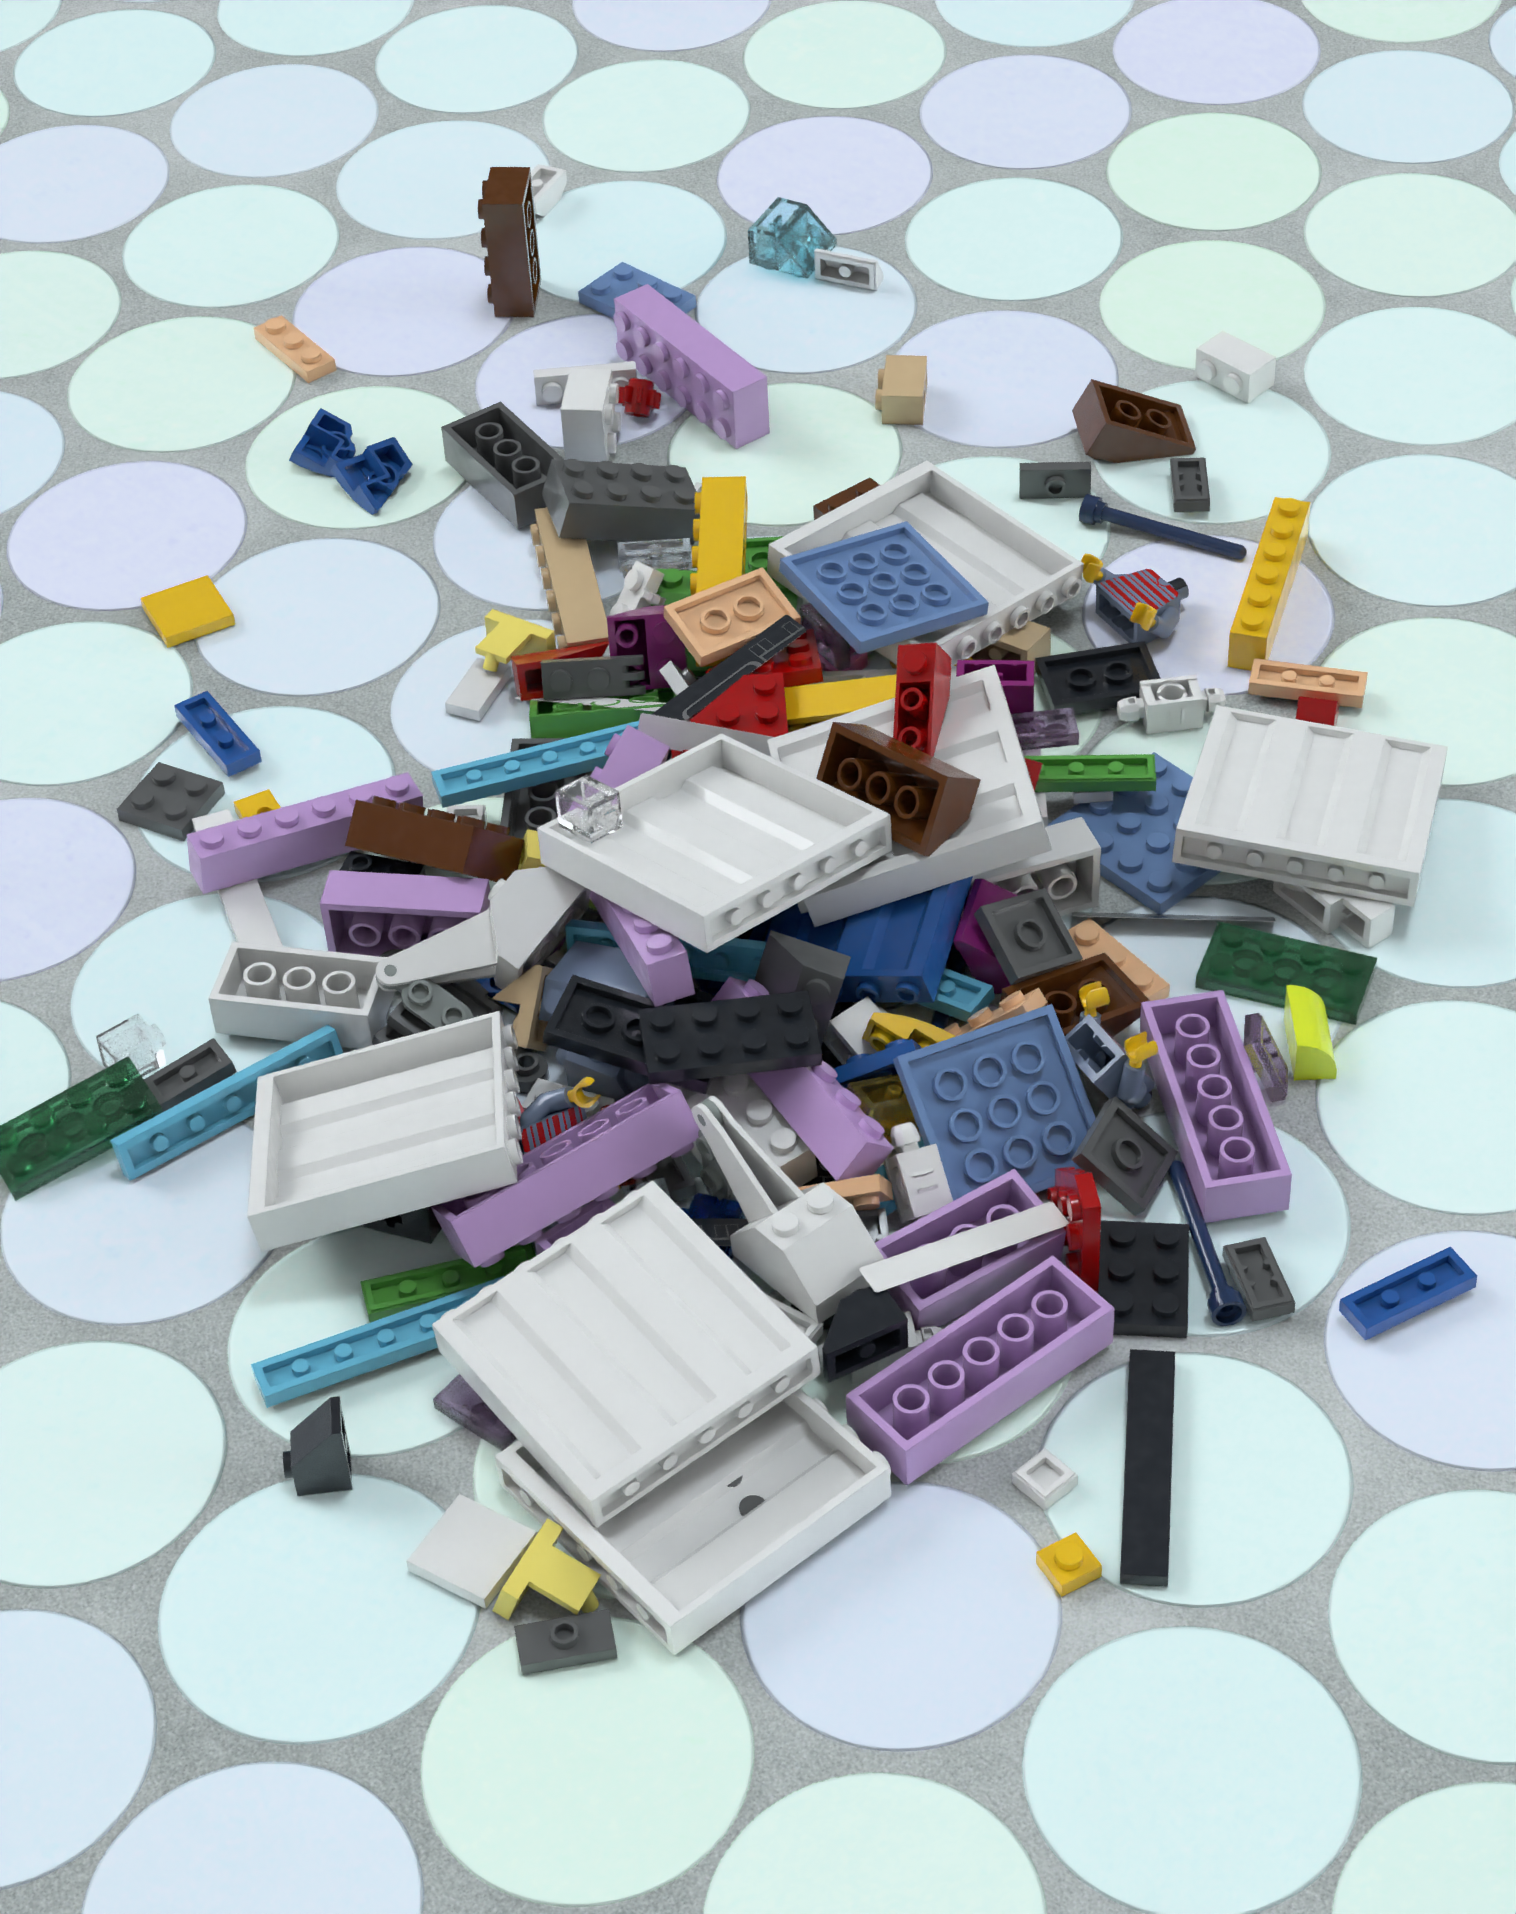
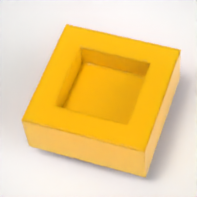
M1077 1532L1036 1552L1037 1566L1061 1597L1102 1577L1101 1563Z

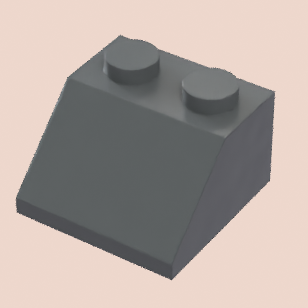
M771 930L755 981L763 985L769 992V995L808 990L820 1046H822L851 957Z

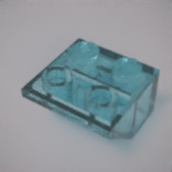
M777 197L748 229L749 264L761 266L767 270L791 274L798 278L808 279L815 271L814 250L816 248L832 251L837 246L835 236L807 204Z

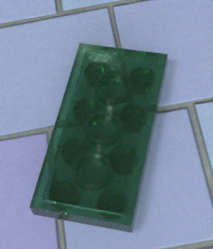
M1218 921L1196 974L1195 988L1208 991L1223 990L1225 995L1285 1008L1286 985L1302 986L1314 991L1322 998L1326 1008L1327 1019L1356 1025L1376 972L1378 958Z
M127 1056L0 1125V1176L14 1200L17 1201L113 1148L110 1140L164 1111L130 1057Z

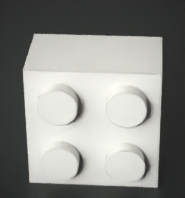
M570 368L560 408L565 460L609 461L610 453H616V433L621 431V412H615V404H618L619 385L618 383H613L612 369Z

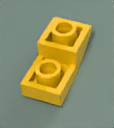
M874 1012L869 1019L862 1039L869 1042L872 1048L879 1052L884 1050L888 1043L899 1039H913L924 1048L956 1036L918 1019L891 1013Z

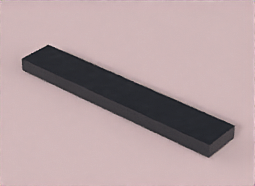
M1130 1349L1120 1584L1168 1587L1175 1352Z

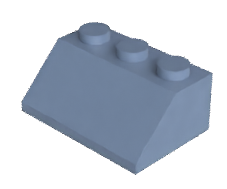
M576 941L545 978L539 1020L549 1022L572 974L649 999L650 997L620 948ZM674 1001L669 1002V1003H666V1004L673 1006V1005H674Z

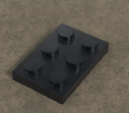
M1145 641L1035 658V670L1053 717L1116 708L1117 702L1122 699L1136 696V699L1139 698L1140 681L1161 679Z
M1101 1220L1098 1294L1114 1307L1113 1335L1187 1338L1189 1224Z

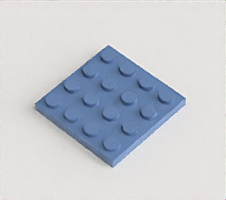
M907 521L780 558L779 571L858 654L987 615L989 602Z
M1153 752L1152 754H1155L1156 791H1113V801L1079 803L1050 822L1048 826L1082 817L1101 847L1100 875L1155 913L1163 914L1222 871L1172 862L1176 828L1193 777Z
M1052 1004L897 1056L893 1059L924 1145H937L953 1201L1013 1169L1020 1174L1035 1194L1047 1190L1049 1187H1055V1169L1064 1167L1081 1169L1071 1159L1096 1117Z

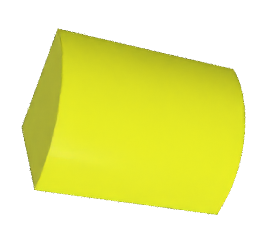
M1286 985L1283 1020L1294 1081L1336 1079L1337 1068L1326 1008L1322 998L1308 988Z

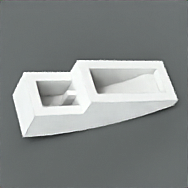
M1274 881L1273 891L1327 934L1341 927L1367 949L1392 935L1395 905L1390 902Z

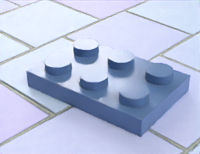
M624 262L619 263L578 291L579 303L614 319L615 314L614 299L646 284L650 285L686 314L696 307V296Z

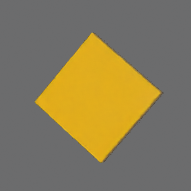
M208 575L140 598L143 610L167 648L235 625L234 614Z

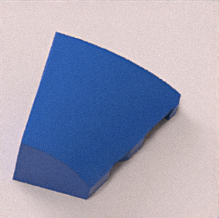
M320 408L293 450L289 461L310 471L334 477L330 472L333 466L338 462L354 457L356 453L355 444L351 441L353 435L351 424Z
M391 437L367 446L363 454L336 463L330 472L346 493L360 507L374 515L378 513L413 464L396 438Z

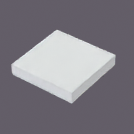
M459 1494L406 1560L408 1571L486 1609L507 1582L537 1535V1531Z

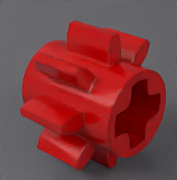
M630 378L628 385H625V387L619 386L618 403L625 406L624 414L649 418L650 410L653 411L660 408L662 393L654 390L653 381Z

